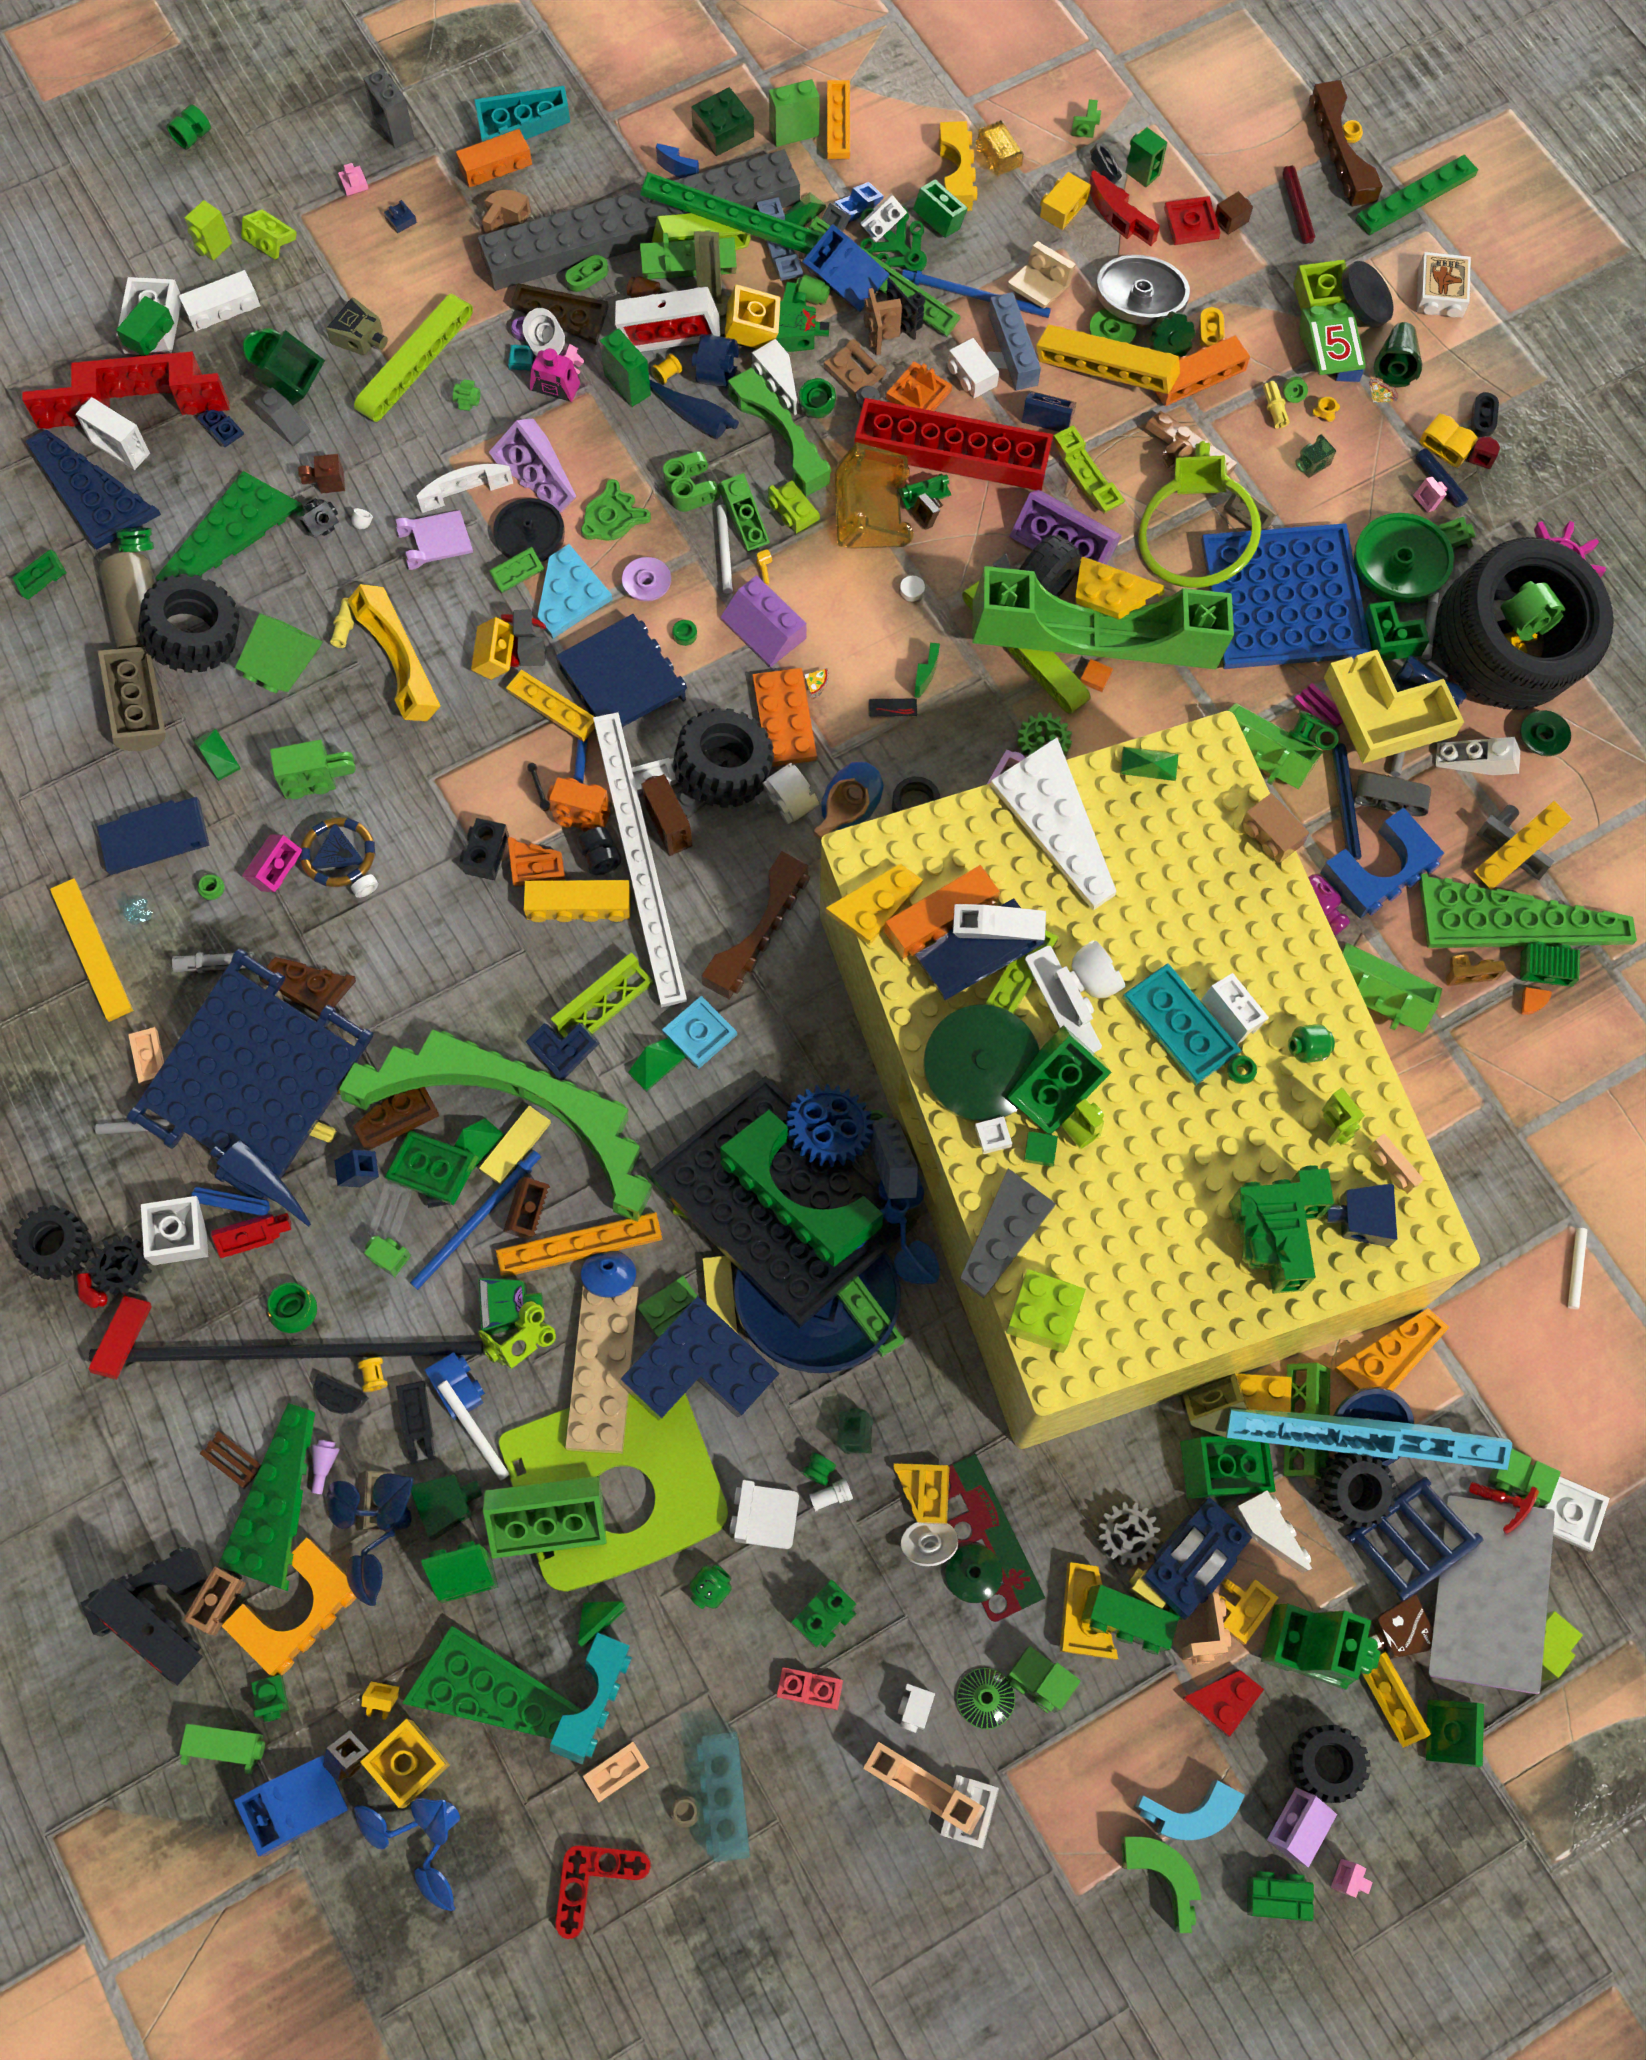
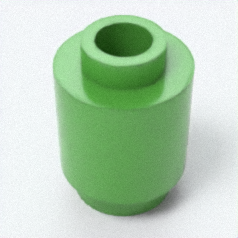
M806 274L803 278L799 277L796 282V292L806 293L805 300L816 305H819V303L825 305L831 287L826 285V282Z

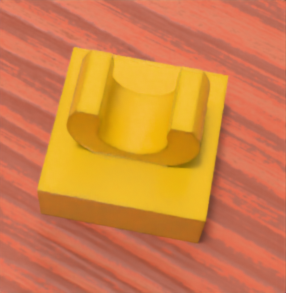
M371 1681L362 1696L361 1706L367 1707L366 1715L371 1717L374 1709L382 1710V1719L386 1720L398 1699L399 1687Z

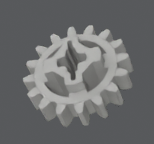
M1126 1502L1121 1504V1510L1115 1505L1110 1508L1112 1516L1105 1513L1102 1518L1106 1521V1524L1098 1525V1529L1104 1531V1534L1098 1536L1097 1539L1106 1543L1101 1549L1102 1552L1110 1550L1112 1553L1109 1559L1112 1561L1119 1557V1562L1122 1566L1127 1560L1130 1561L1131 1566L1137 1565V1558L1143 1563L1146 1562L1148 1559L1145 1553L1154 1555L1156 1551L1152 1545L1160 1543V1540L1154 1537V1534L1161 1530L1152 1525L1156 1517L1148 1518L1146 1516L1148 1508L1143 1509L1141 1512L1138 1511V1503H1134L1131 1509H1128ZM1127 1515L1123 1524H1113L1116 1518ZM1139 1520L1144 1524L1147 1531L1142 1530L1138 1523ZM1128 1527L1131 1528V1534L1135 1535L1129 1541L1126 1540L1127 1535L1122 1533ZM1111 1537L1117 1540L1120 1545L1119 1549L1114 1545ZM1135 1544L1145 1545L1141 1551L1131 1553Z

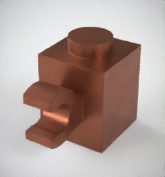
M338 454L314 456V468L305 465L298 467L301 483L311 484L317 482L321 494L345 491L344 470Z

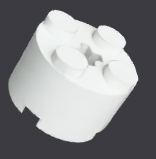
M791 762L762 783L767 791V797L774 806L776 804L781 809L780 814L787 824L795 822L819 805L815 793L811 796L809 795L811 792L809 783L795 765L792 766Z

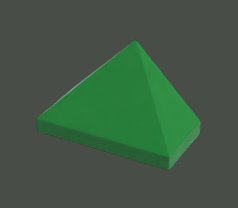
M809 192L784 213L785 221L804 227L826 209V204Z
M217 729L194 740L218 781L241 769Z
M1123 747L1120 774L1176 781L1178 754Z
M666 1038L646 1046L628 1074L647 1092L686 1057Z
M484 1118L463 1129L454 1147L471 1152L479 1157L473 1168L474 1170L499 1144L505 1134Z
M622 1601L583 1603L578 1644L585 1649L595 1639L597 1633L601 1634L627 1609Z

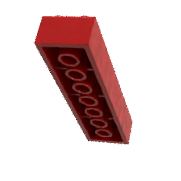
M865 398L855 434L854 454L1042 491L1053 434Z

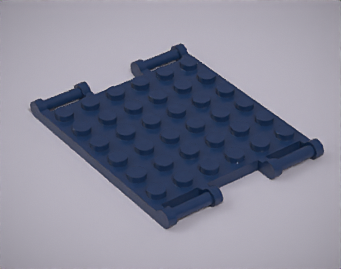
M239 948L232 956L225 972L137 1105L128 1113L126 1120L133 1125L138 1124L163 1140L164 1145L170 1149H173L179 1143L184 1133H187L211 1150L218 1146L224 1152H227L237 1141L241 1140L258 1154L281 1179L338 1092L352 1065L357 1063L372 1040L374 1033L368 1029L363 1030L336 1013V1009L331 1005L325 1006L318 1021H314L275 996L283 985L285 976L279 972H272L250 958L246 951ZM242 965L268 981V987L264 989L239 973L238 971ZM329 1022L334 1023L357 1038L355 1046L328 1030L326 1027ZM147 1109H150L176 1127L172 1132H169L146 1117L144 1113ZM221 1167L217 1170L215 1178L219 1181H226L249 1197L268 1199V1197L241 1184Z

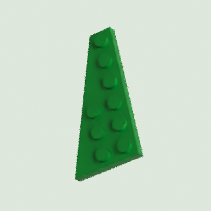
M243 471L155 577L156 581L161 580L164 582L165 577L173 575L175 578L179 574H187V577L198 575L202 578L203 573L212 567L216 569L223 564L222 561L232 554L233 556L237 555L265 536V532L274 525L280 526L286 521V517L294 512L299 513L304 509L302 503Z
M451 1626L402 1703L548 1739H553L562 1715H574L584 1711L454 1626Z

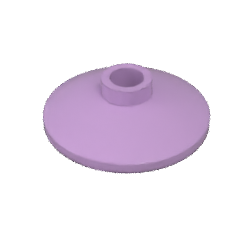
M642 557L626 566L622 574V584L627 594L639 601H653L662 597L668 591L671 585V574L668 567L662 561L652 557ZM645 582L651 583L649 585H644Z

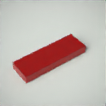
M128 1296L123 1297L88 1368L90 1373L117 1380L152 1308L150 1302Z

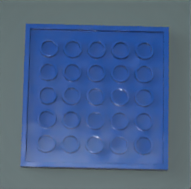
M1347 523L1261 530L1258 547L1248 564L1228 580L1209 586L1210 591L1232 594L1234 636L1222 657L1223 669L1343 660L1350 657L1355 659L1357 655L1372 651ZM1252 531L1202 535L1201 543L1207 576L1218 573L1232 565L1245 551Z

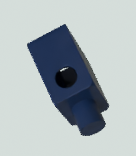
M1394 1184L1346 1190L1340 1197V1205H1332L1325 1213V1222L1341 1223V1235L1344 1239L1390 1247L1398 1239Z

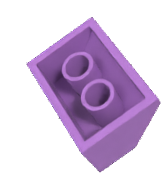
M757 575L738 589L720 617L769 667H772L807 638V623Z

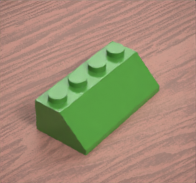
M599 1476L485 1491L483 1513L492 1559L607 1544L604 1503Z

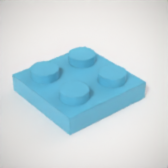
M702 996L662 1029L663 1034L697 1069L701 1068L737 1036V1031Z

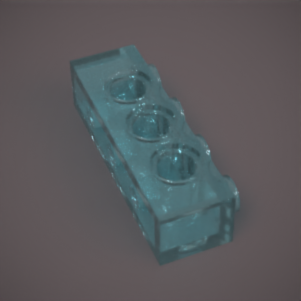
M738 1732L702 1736V1743L697 1744L698 1761L704 1762L705 1774L700 1775L701 1793H707L708 1805L703 1806L704 1824H710L711 1837H706L707 1855L713 1856L714 1862L750 1858ZM717 1757H724L728 1761V1770L722 1775H716L712 1770V1762ZM720 1788H727L731 1792L732 1799L727 1806H719L715 1801V1793ZM724 1819L731 1820L735 1826L734 1834L729 1838H724L718 1833V1825Z

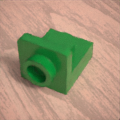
M283 1675L251 1683L256 1711H253L254 1718H263V1722H269L282 1718L281 1713L289 1711Z

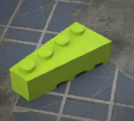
M692 213L657 216L651 243L664 242L663 233H668V242L694 240L695 231L704 232L710 230V232H719V238L734 237L735 250H739L749 246L751 234Z

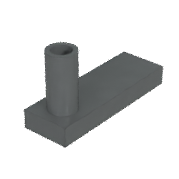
M1507 805L1497 818L1491 815L1476 835L1496 850H1499L1517 834L1509 826L1519 816V810L1513 805ZM1538 849L1520 867L1540 880L1555 861Z

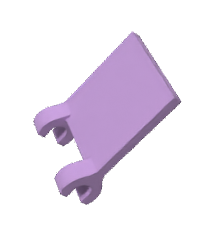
M460 510L414 520L408 518L396 519V530L399 538L413 533L418 550L406 551V562L409 570L417 569L426 562L473 553Z

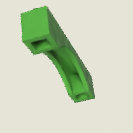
M750 368L729 379L728 395L740 411L766 421L786 441L793 458V481L805 497L830 484L831 467L825 459H821L816 446L812 442H808L803 429L799 425H795L790 412L786 408H782L777 395L773 391L770 392L766 387L764 378L760 374L757 375L753 368Z

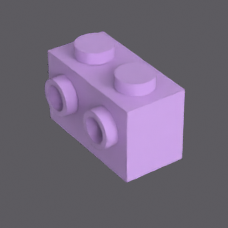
M1295 1788L1267 1841L1289 1859L1309 1868L1337 1814L1317 1796Z

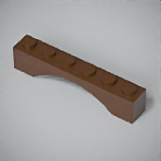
M1335 80L1315 84L1313 93L1309 98L1310 108L1314 109L1317 126L1322 130L1323 141L1327 144L1330 151V159L1336 166L1337 178L1343 184L1344 196L1348 198L1351 207L1377 202L1383 187L1377 170L1354 152L1343 133L1341 115L1347 101V94L1342 81Z
M781 851L769 870L770 897L767 909L760 923L741 943L714 955L701 976L703 986L729 1000L733 993H739L744 984L743 978L745 974L753 971L758 961L756 957L759 952H764L771 941L769 937L773 930H779L784 921L782 916L787 909L791 910L797 900L796 894L799 889L804 890L810 880L807 864Z

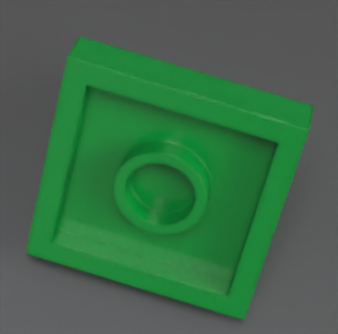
M1428 1700L1427 1727L1431 1735L1426 1737V1761L1481 1768L1483 1766L1484 1704Z

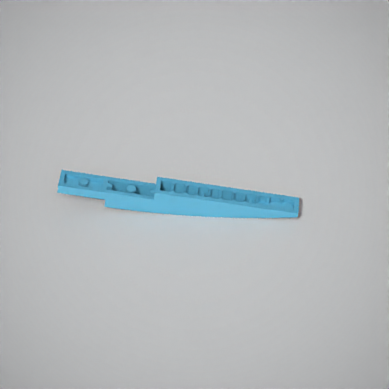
M1230 1409L1226 1433L1227 1438L1390 1459H1398V1456L1503 1470H1508L1512 1442L1509 1439L1452 1432L1450 1428L1363 1418L1248 1409Z

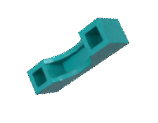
M597 1633L585 1663V1669L592 1675L596 1683L597 1696L593 1703L581 1713L562 1715L550 1744V1752L582 1765L586 1756L592 1757L598 1740L594 1739L598 1728H604L610 1713L605 1710L609 1700L615 1701L621 1684L617 1683L620 1673H627L632 1657L628 1656L629 1645Z

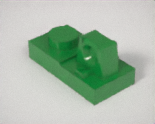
M50 549L15 575L13 580L22 597L29 600L51 581H58L67 572L56 552Z

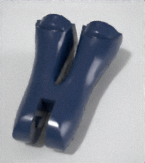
M1409 655L1392 682L1396 691L1400 692L1441 680V678L1413 656ZM1445 681L1459 708L1467 694L1460 686Z

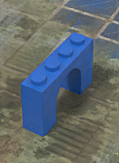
M1402 808L1385 820L1378 831L1400 858L1401 871L1391 877L1374 876L1365 871L1346 848L1328 860L1320 872L1359 918L1367 913L1370 916L1383 906L1381 903L1385 900L1393 901L1402 893V888L1406 885L1411 888L1420 881L1421 874L1425 872L1430 874L1441 865L1439 860L1444 852L1405 808Z

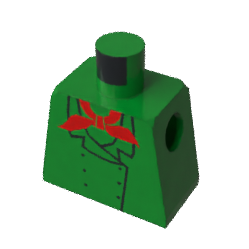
M780 301L779 330L776 340L786 352L813 350L815 336L829 337L830 322L816 321V308Z

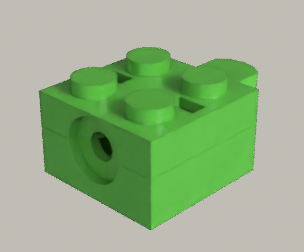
M321 739L270 749L274 777L285 799H300L304 795L314 793L325 794L329 790L336 789L334 777L353 774L356 771L352 753L346 751L328 755Z

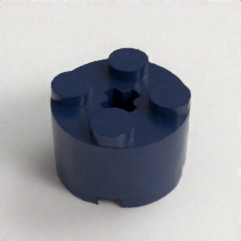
M708 334L700 335L698 352H694L692 356V366L696 367L695 380L697 383L720 387L728 386V380L735 377L737 372V366H734V357L738 358L739 350L735 339Z

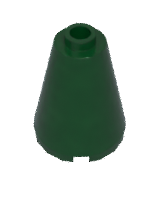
M1407 322L1398 323L1393 327L1377 355L1373 367L1375 376L1382 379L1383 384L1399 388L1406 387L1413 380H1417L1420 377L1423 366L1416 329Z

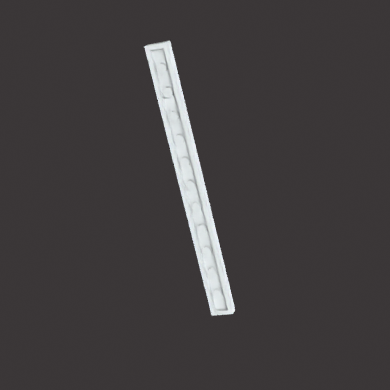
M619 713L593 717L661 1007L684 1003L687 1002Z

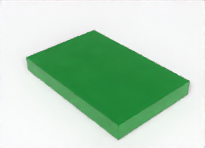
M409 1131L384 1178L392 1183L454 1206L479 1157L471 1152Z

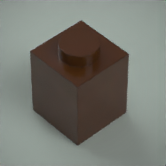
M1239 191L1217 204L1215 216L1218 225L1229 235L1249 222L1253 205Z

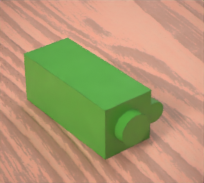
M186 1724L179 1754L182 1755L180 1763L188 1765L190 1756L246 1764L245 1774H252L254 1765H257V1761L261 1760L264 1754L265 1742L262 1741L263 1735Z

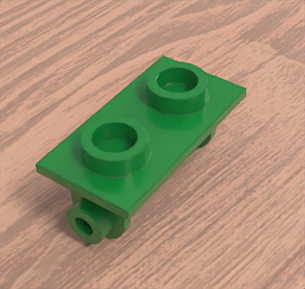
M942 473L937 477L912 485L906 484L905 487L898 489L906 510L913 508L918 496L925 493L931 500L951 496L947 486L949 484L948 475H943Z

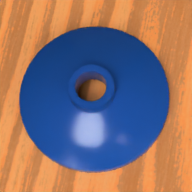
M616 1251L592 1255L585 1261L581 1269V1280L584 1287L590 1293L599 1297L609 1298L622 1295L633 1286L636 1279V1268L632 1260Z

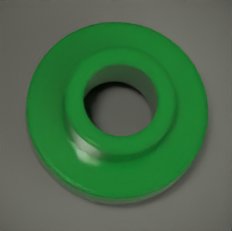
M1240 1055L1234 1057L1229 1062L1227 1073L1235 1083L1248 1084L1255 1078L1257 1066L1251 1058ZM1243 1067L1246 1070V1074H1239L1237 1068Z

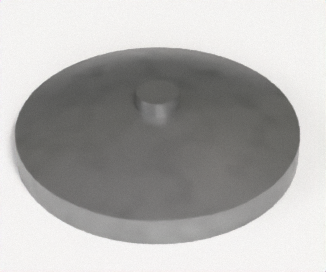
M1127 255L1109 261L1101 268L1096 282L1097 297L1110 313L1125 321L1143 325H1153L1160 316L1167 317L1171 311L1183 313L1190 295L1188 281L1177 268L1161 259L1145 255Z

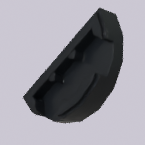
M317 1374L314 1384L316 1396L320 1404L332 1413L341 1415L353 1413L361 1408L369 1399L359 1392Z

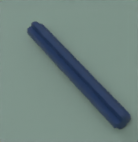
M1340 743L1332 749L1345 848L1355 860H1360L1362 856L1347 749L1345 744Z

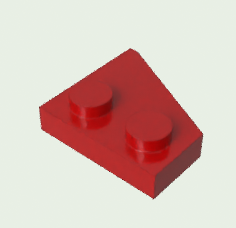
M1239 1670L1186 1695L1183 1700L1227 1737H1230L1264 1689Z

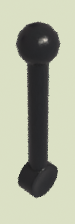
M529 763L527 770L531 772L541 800L540 808L543 811H547L550 809V803L545 799L536 773L537 765Z

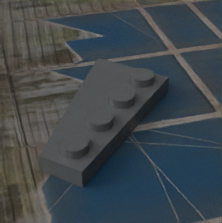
M1008 1168L960 1277V1281L984 1298L1054 1209L1056 1203Z

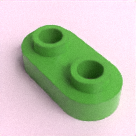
M593 255L570 268L565 275L567 287L572 291L580 292L605 278L608 274L607 260L603 256Z

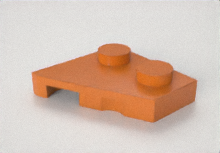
M508 838L514 887L525 885V881L565 880L561 852L543 849L541 846L532 843L527 845L517 842L516 838Z

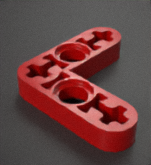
M582 1845L569 1848L563 1860L556 1917V1930L562 1938L573 1939L583 1931L590 1876L641 1880L650 1872L651 1860L649 1856L644 1852ZM577 1850L581 1851L582 1857H586V1863L579 1866V1874L585 1873L584 1880L578 1877L567 1878V1872L574 1873L575 1864L570 1862V1856L576 1855ZM606 1853L612 1854L616 1859V1866L611 1872H605L599 1866L601 1856ZM621 1854L627 1855L625 1858L626 1862L635 1861L636 1856L641 1857V1862L646 1863V1868L640 1870L639 1875H635L633 1868L624 1867L625 1874H619L618 1872L622 1864ZM573 1882L578 1883L582 1887V1896L577 1901L569 1900L565 1892L566 1887ZM563 1904L571 1907L581 1905V1912L575 1910L573 1915V1921L578 1922V1928H573L571 1933H567V1927L562 1926V1921L567 1920L569 1917V1910L563 1911Z

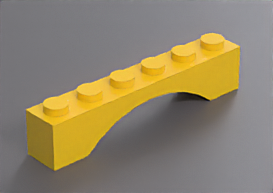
M360 584L347 601L356 620L366 627L379 641L392 662L397 679V693L394 700L404 720L428 721L441 705L384 587Z

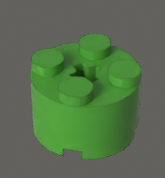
M1532 581L1521 586L1520 592L1512 599L1505 601L1500 607L1503 616L1522 641L1534 639L1532 634L1540 632L1541 635L1548 632L1562 619L1563 614L1561 610L1565 611L1564 606L1547 583L1534 584Z

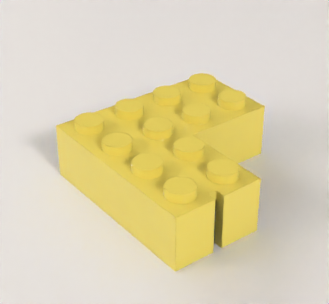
M1378 650L1357 655L1354 661L1350 657L1332 662L1324 676V680L1362 764L1454 737L1464 723L1444 679L1397 692Z

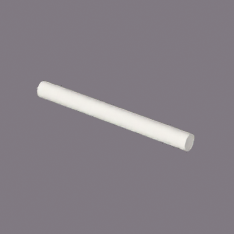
M721 504L717 506L722 585L723 593L729 594L733 592L727 510L726 505Z
M448 1381L442 1382L437 1386L499 1480H503L509 1475V1472Z

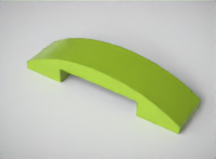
M1074 425L1053 435V440L1066 468L1076 484L1095 507L1101 512L1106 513L1125 502L1113 482L1108 484L1085 450L1086 442Z

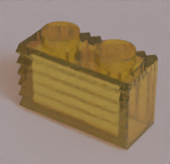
M1003 120L979 129L978 139L976 140L977 149L980 153H984L988 167L991 170L994 169L997 176L1022 167L1024 153Z

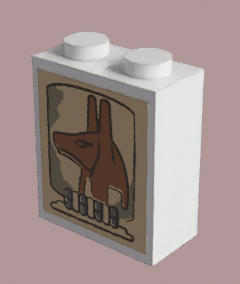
M1424 252L1418 266L1416 313L1463 318L1470 298L1471 257Z

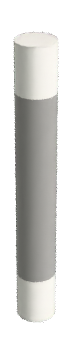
M1439 593L1428 598L1425 626L1430 641L1421 656L1425 660L1432 658Z

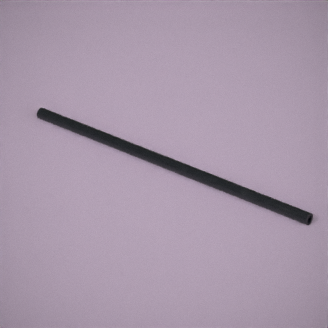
M483 1341L132 1348L126 1362L449 1356L452 1353L456 1355H482ZM90 1349V1363L92 1362L98 1349Z

